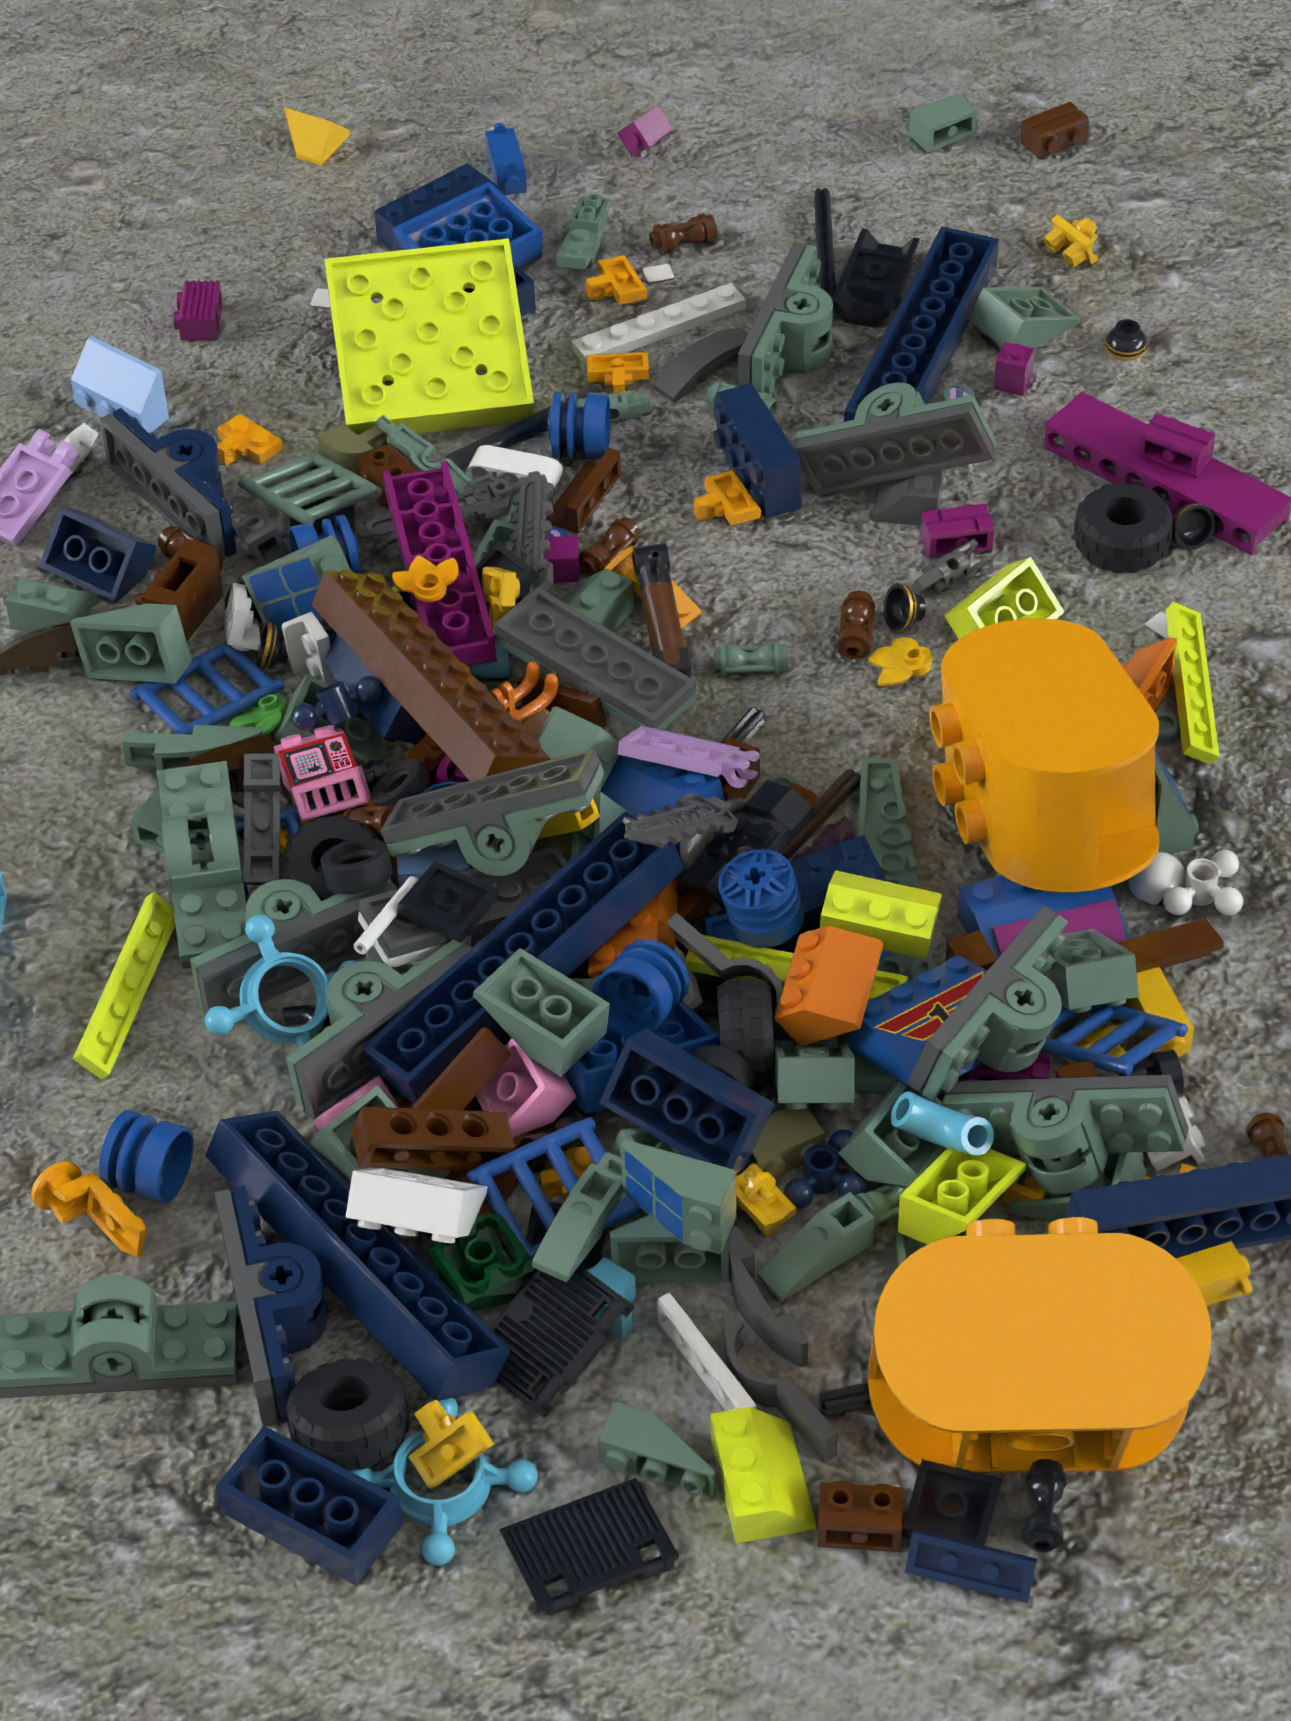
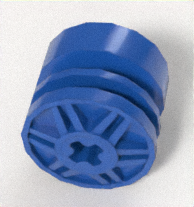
M563 392L554 393L548 415V439L551 444L553 458H562L564 445H567L569 459H574L578 445H583L586 459L600 460L609 448L610 397L608 393H588L584 407L578 406V398L575 392H570L568 406H565Z
M340 515L335 517L336 532H334L328 518L323 519L322 535L319 536L311 522L289 527L292 553L333 535L341 546L350 570L360 574L359 547L346 516Z
M766 849L751 850L736 856L725 865L719 876L718 889L726 908L730 927L737 939L745 945L765 948L787 942L798 933L804 922L805 908L798 890L794 870L787 858L778 852Z
M650 939L636 940L626 946L621 954L615 958L614 962L608 965L598 976L592 987V993L610 1003L607 1026L618 1034L632 1037L646 1028L652 1032L657 1030L669 1013L673 1012L689 990V975L685 963L678 954L664 943Z
M124 1110L116 1117L104 1140L99 1160L100 1179L110 1188H119L126 1193L136 1190V1193L142 1198L161 1204L170 1203L182 1188L190 1169L194 1150L193 1132L189 1127L169 1121H160L157 1124L153 1116L141 1115L134 1110Z

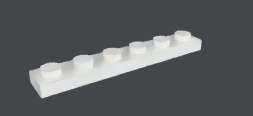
M732 283L575 339L572 341V351L587 367L586 355L630 352L746 309V299Z

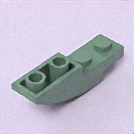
M598 194L581 196L569 219V232L556 255V267L582 270L592 268L603 238L610 208V198H602Z
M194 725L192 735L124 732L122 746L126 766L156 767V770L179 768L210 750L246 738L263 735L262 727Z
M606 1152L597 1165L591 1163L550 1225L532 1260L531 1267L564 1282L569 1280L603 1235L605 1222L626 1196L622 1190L620 1157Z

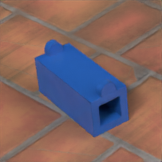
M496 123L493 131H485L487 158L494 183L504 190V195L526 193V170L514 128L506 129L503 123Z

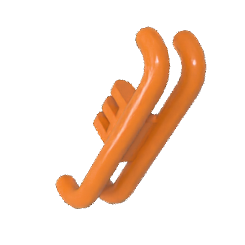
M531 661L526 666V676L521 684L513 689L511 684L506 681L499 686V689L495 688L489 693L505 706V710L513 719L523 724L532 715L539 713L550 705L558 691L559 681L555 674H548L545 677L543 692L536 699L521 709L516 710L515 704L532 692L539 679V664Z

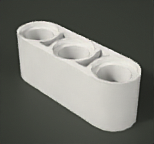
M483 445L477 449L466 470V475L475 480L489 474L498 479L506 478L508 483L512 484L526 480L529 472L539 471L541 475L544 474L548 483L554 485L555 490L562 476L563 468L558 461L550 457Z

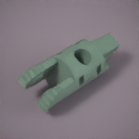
M630 391L609 394L610 422L635 418V415L651 412L650 399L647 393L633 394ZM586 398L578 399L579 407H584Z

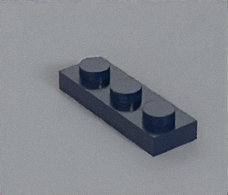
M914 1529L905 1573L1028 1603L1037 1558Z

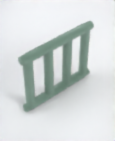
M312 450L307 451L305 456L251 478L242 477L238 481L240 488L302 524L309 522L314 524L315 520L370 497L379 498L382 495V489L374 483ZM312 466L318 467V469L271 488L263 487ZM332 476L338 478L289 499L282 498L285 495ZM352 486L356 488V490L310 509L303 510L301 508Z

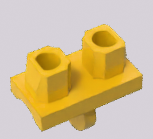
M1058 214L1051 219L1053 229L1044 237L1048 249L1053 253H1057L1065 245L1068 246L1062 254L1066 262L1073 268L1084 260L1091 265L1098 260V256L1092 252L1093 242L1098 237L1095 234L1096 223L1089 218H1085L1080 222L1075 220L1071 225Z
M754 1163L743 1173L736 1176L737 1205L758 1225L761 1232L765 1236H770L781 1230L786 1220L796 1215V1207L775 1185V1178L770 1173L763 1172Z

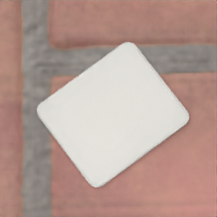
M669 264L643 268L649 283L674 278Z
M317 288L310 305L330 308L328 289Z
M1159 612L1145 623V626L1165 638H1169L1165 613Z

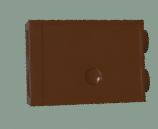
M188 538L163 570L155 572L154 581L146 591L137 594L135 598L136 605L146 603L176 605L186 641H188L224 596L217 548Z

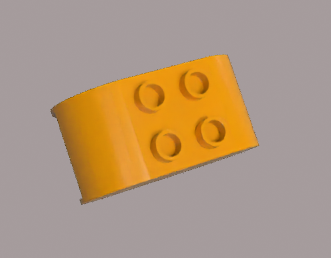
M1045 618L999 622L979 628L957 640L947 650L941 663L943 704L931 706L929 718L932 734L939 748L945 747V763L936 764L932 768L934 789L942 806L955 804L956 824L963 843L971 844L978 842L992 867L998 873L1015 883L1042 891L1083 892L1101 889L1123 882L1144 870L1155 859L1159 850V832L1155 825V742L1159 735V721L1152 707L1104 640L1096 632L1080 624Z
M1083 1217L1055 1220L1049 1223L1048 1234L1016 1235L1015 1224L1008 1220L984 1219L974 1221L966 1226V1236L943 1238L911 1254L899 1265L886 1283L876 1309L868 1366V1388L871 1405L887 1439L904 1457L920 1466L923 1459L982 1474L1027 1473L1034 1461L1051 1459L1062 1464L1064 1472L1122 1471L1137 1468L1159 1456L1174 1440L1184 1422L1189 1402L1200 1386L1209 1361L1211 1349L1209 1313L1199 1287L1186 1268L1167 1251L1145 1239L1124 1233H1098L1097 1222Z

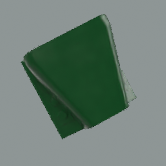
M493 1214L479 1215L476 1217L468 1236L455 1238V1243L436 1241V1246L428 1249L439 1272L440 1279L472 1312L510 1303L528 1282L524 1275L535 1270L531 1267L532 1261L528 1251L501 1214L498 1216Z

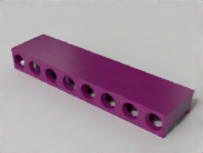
M1084 392L1077 395L1045 423V449L1113 484L1126 483L1134 485L1131 477L1142 479L1144 483L1143 488L1151 489L1157 495L1159 492L1169 494L1170 501H1164L1169 506L1172 515L1177 509L1188 504H1202L1210 508L1215 520H1222L1224 528L1215 526L1212 535L1250 555L1256 552L1257 545L1281 523L1285 525L1289 521L1290 496L1213 457L1197 478L1155 463L1152 460L1139 457L1140 435L1147 424ZM1060 435L1064 439L1066 447L1057 445L1054 439ZM1079 451L1090 453L1092 460L1084 459ZM1106 466H1116L1118 473H1111L1107 470ZM1237 532L1249 534L1251 542L1243 541Z
M447 461L440 462L441 468L391 476L390 471H384L385 494L405 571L409 570L411 563L418 555L424 557L435 566L447 559L454 558L459 568L457 579L446 587V594L441 599L435 602H423L411 593L414 609L419 614V618L427 627L436 632L438 639L444 645L450 647L453 655L466 666L496 662L495 637Z

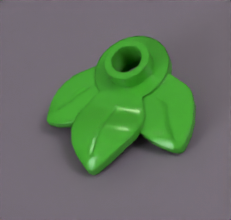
M274 694L264 696L259 700L258 704L231 717L232 720L229 726L262 727L263 735H266L283 721L288 706L287 701L284 697Z

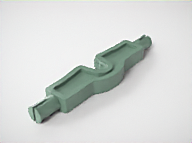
M385 415L377 419L375 425L388 435L387 443H390L418 472L441 468L440 462L447 461L456 494L463 493L464 486H467L468 482L473 481L451 459L445 458L436 463L428 462L434 455V446L413 432L405 424L402 423L396 426Z

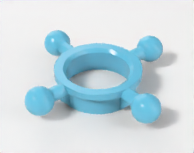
M263 914L254 915L247 921L245 932L251 941L258 943L263 958L249 968L242 980L239 995L240 1006L231 1009L224 1006L212 1007L205 1015V1026L214 1035H225L230 1032L234 1023L246 1019L247 1023L257 1034L271 1042L280 1044L296 1043L297 1048L303 1046L310 1041V1036L322 1027L328 1016L326 1005L328 1001L327 987L335 973L326 975L315 961L304 955L279 952L272 941L275 926L271 918ZM348 960V961H345V962H343V963L340 965V967L338 968V971H339L341 968H343V967H345V966H347V965H349V964L358 962V961H356V960ZM276 966H291L305 973L312 981L317 994V1005L308 1023L299 1027H285L275 1023L264 1013L259 1002L258 988L261 978L268 969Z
M431 1397L427 1404L435 1400ZM454 1398L438 1401L448 1415L452 1414L456 1418L458 1405ZM423 1429L411 1435L403 1442L396 1453L394 1463L383 1471H372L370 1468L363 1470H350V1472L381 1488L390 1487V1492L400 1498L401 1512L406 1517L417 1523L431 1526L430 1535L426 1537L422 1544V1554L424 1559L431 1565L442 1566L453 1558L455 1552L454 1542L447 1535V1526L460 1523L474 1515L487 1500L491 1485H508L516 1492H527L536 1485L538 1472L536 1467L527 1460H516L508 1468H496L488 1463L484 1454H481L471 1462L476 1473L472 1483L464 1492L443 1500H430L419 1497L407 1487L404 1476L408 1466L411 1464L408 1456L426 1443L422 1435L425 1433Z

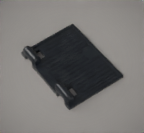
M580 1265L567 1282L537 1269L489 1328L510 1350L496 1382L541 1417H547L553 1409L550 1402L561 1389L565 1392L568 1391L614 1333L611 1327L621 1315L627 1318L635 1306ZM607 1303L609 1306L598 1319L594 1318ZM545 1377L548 1378V1381L543 1385L539 1392L535 1394V1389L540 1385V1383L544 1380Z
M636 1478L499 1529L539 1610L544 1611L546 1616H552L576 1607L581 1602L582 1596L636 1576L638 1580H646L669 1571L673 1567V1561L679 1558V1554ZM655 1544L660 1556L644 1562L638 1550ZM563 1579L568 1591L551 1598L545 1586Z

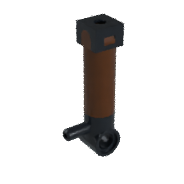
M662 543L632 547L634 573L639 583L652 655L690 678L691 663L688 648L684 645L670 575L667 545Z

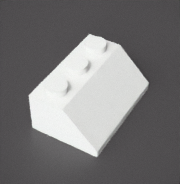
M388 1168L354 1170L352 1172L346 1218L357 1219L358 1226L363 1228L381 1229V1225L384 1224L395 1226L394 1233L418 1236V1231L432 1233L431 1239L434 1241L455 1243V1238L470 1234L486 1196L488 1186Z

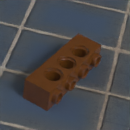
M362 1106L351 1130L359 1167L471 1171L480 1165L514 1151L516 1148L506 1112Z

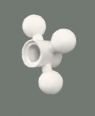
M1220 850L1212 856L1211 860L1199 858L1191 861L1187 866L1184 888L1173 887L1165 893L1163 903L1166 910L1173 915H1182L1189 911L1192 904L1206 906L1214 901L1216 909L1221 914L1227 916L1237 914L1243 906L1242 894L1232 887L1221 889L1217 886L1219 877L1228 878L1237 872L1239 860L1236 854L1230 850Z

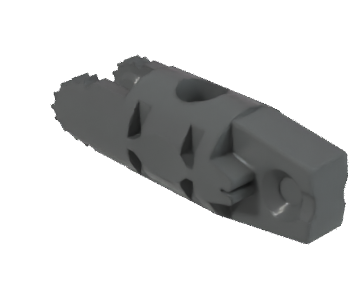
M972 539L923 567L921 571L924 574L918 577L911 587L917 595H922L932 589H935L938 593L990 563V560L986 555H983L969 563L965 555L971 553L978 546L975 539Z

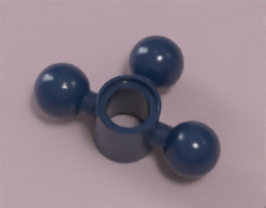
M364 676L357 681L355 689L349 691L344 681L329 685L316 693L320 702L319 705L313 706L309 703L297 705L292 712V722L298 729L303 731L313 729L318 724L319 717L326 715L330 725L344 722L358 714L354 702L359 700L364 703L376 702L382 695V684L373 676Z
M846 1129L838 1130L831 1135L828 1144H815L806 1150L804 1155V1178L793 1179L784 1188V1195L796 1209H803L809 1206L813 1201L814 1193L827 1194L833 1191L836 1186L840 1197L849 1192L854 1196L859 1193H867V1181L859 1173L848 1172L842 1174L838 1171L839 1159L844 1160L838 1153L852 1136L853 1132Z

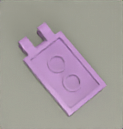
M41 429L34 433L27 446L19 443L0 468V539L15 547L19 545L72 472L68 467L73 466L80 457L78 453L72 451L74 446L64 440L59 443L52 457L47 455L54 450L56 443L49 440L50 434Z
M640 726L621 739L617 753L618 755L718 777L721 774L735 788L745 786L747 780L757 776V771L748 769L750 766L748 760L756 762L760 759V754L756 751L744 752L740 751V747L646 726ZM735 770L737 771V773L739 774V776H740L741 778H739V777L736 776Z

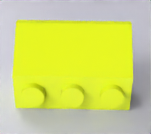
M1031 557L1006 565L944 616L958 639L972 631L991 624L1030 618L1057 619L1064 611Z
M835 870L824 901L820 928L833 926L877 938L883 942L882 950L927 960L942 894Z
M947 1148L900 1195L898 1232L928 1245L934 1241L952 1237L966 1231V1226L976 1221L1026 1170V1163L992 1149L976 1156Z
M752 1407L711 1413V1444L735 1544L816 1530V1522L790 1422Z

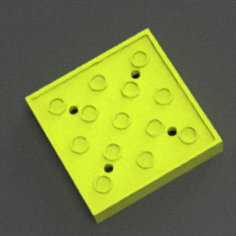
M509 238L325 259L346 426L354 433L360 435L376 426L377 419L382 417V415H385L396 426L403 423L413 432L419 434L515 423L534 414V400ZM466 288L474 289L471 293H467L464 290ZM375 298H379L382 300L379 303L372 302V300ZM479 370H484L487 373L484 375H478L476 372ZM388 380L393 382L390 386H386L383 383Z

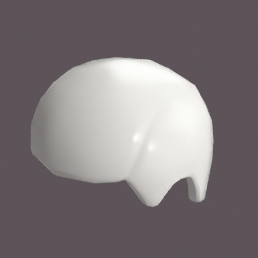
M1158 852L1155 859L1144 870L1128 879L1129 888L1138 899L1156 905L1164 898L1165 893L1169 889L1185 886V869L1176 857L1166 852Z

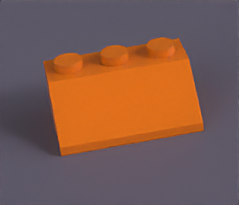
M1172 637L1137 650L1130 662L1125 661L1122 665L1155 713L1172 686L1177 639Z
M825 926L800 934L774 1019L800 1046L860 1029L883 949V942L877 938L833 926Z

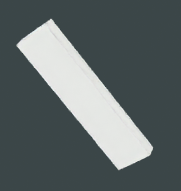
M670 1292L658 1298L659 1325L724 1410L728 1411L745 1407L756 1409L755 1402Z

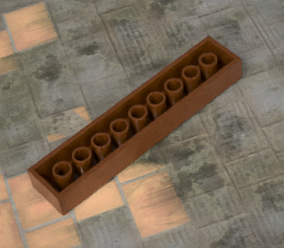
M342 569L340 572L325 570L311 605L470 781L551 760L542 750L540 743L527 734L523 729V725L512 718L505 710V706L487 691L486 685L479 682L470 673L469 667L461 663L453 655L452 649L438 639L436 632L424 624L419 618V614L409 608L402 600L403 597L386 583V579L383 576L374 572L357 574L346 569Z

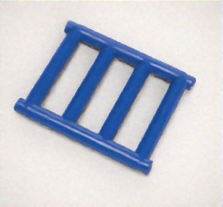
M224 642L192 658V662L176 683L144 682L130 690V695L135 701L141 699L174 731V734L192 735L194 725H217L258 704L259 700L264 696L275 695L284 690V684L279 679L273 681L240 650ZM227 656L260 688L244 695L211 664ZM199 671L232 702L214 709L182 678ZM170 685L203 717L186 724L154 693Z
M1098 1004L1091 1006L1092 1009L1087 1011L1094 1013L1056 1040L1046 1038L1041 1052L1075 1062H1093L1096 1068L1129 1076L1134 1065L1175 1036L1184 1037L1188 1027L1186 1024L1128 1007ZM1061 1006L1060 1014L1052 1030L1077 1013L1070 1012L1067 1008ZM1112 1019L1125 1022L1087 1049L1074 1046ZM1142 1028L1156 1031L1119 1058L1106 1055V1053Z
M592 1117L575 1122L467 1172V1177L472 1184L477 1183L478 1185L488 1186L485 1198L496 1216L500 1214L503 1216L528 1251L531 1261L541 1243L530 1247L492 1177L512 1168L548 1231L556 1214L526 1162L546 1153L570 1194L579 1179L560 1146L580 1137L595 1165L598 1164L606 1153L593 1131L596 1129V1125ZM625 1196L620 1202L619 1207L614 1210L605 1222L603 1231L634 1217L644 1210Z

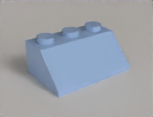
M93 336L89 337L71 378L75 403L81 408H85L101 417L110 413L113 415L112 412L122 408L129 416L135 417L148 433L153 432L169 419L162 371Z

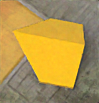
M284 107L297 159L321 166L350 136V130L334 122Z

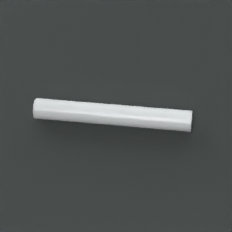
M410 876L354 943V949L358 953L365 954L396 917L398 903L418 881L416 877Z

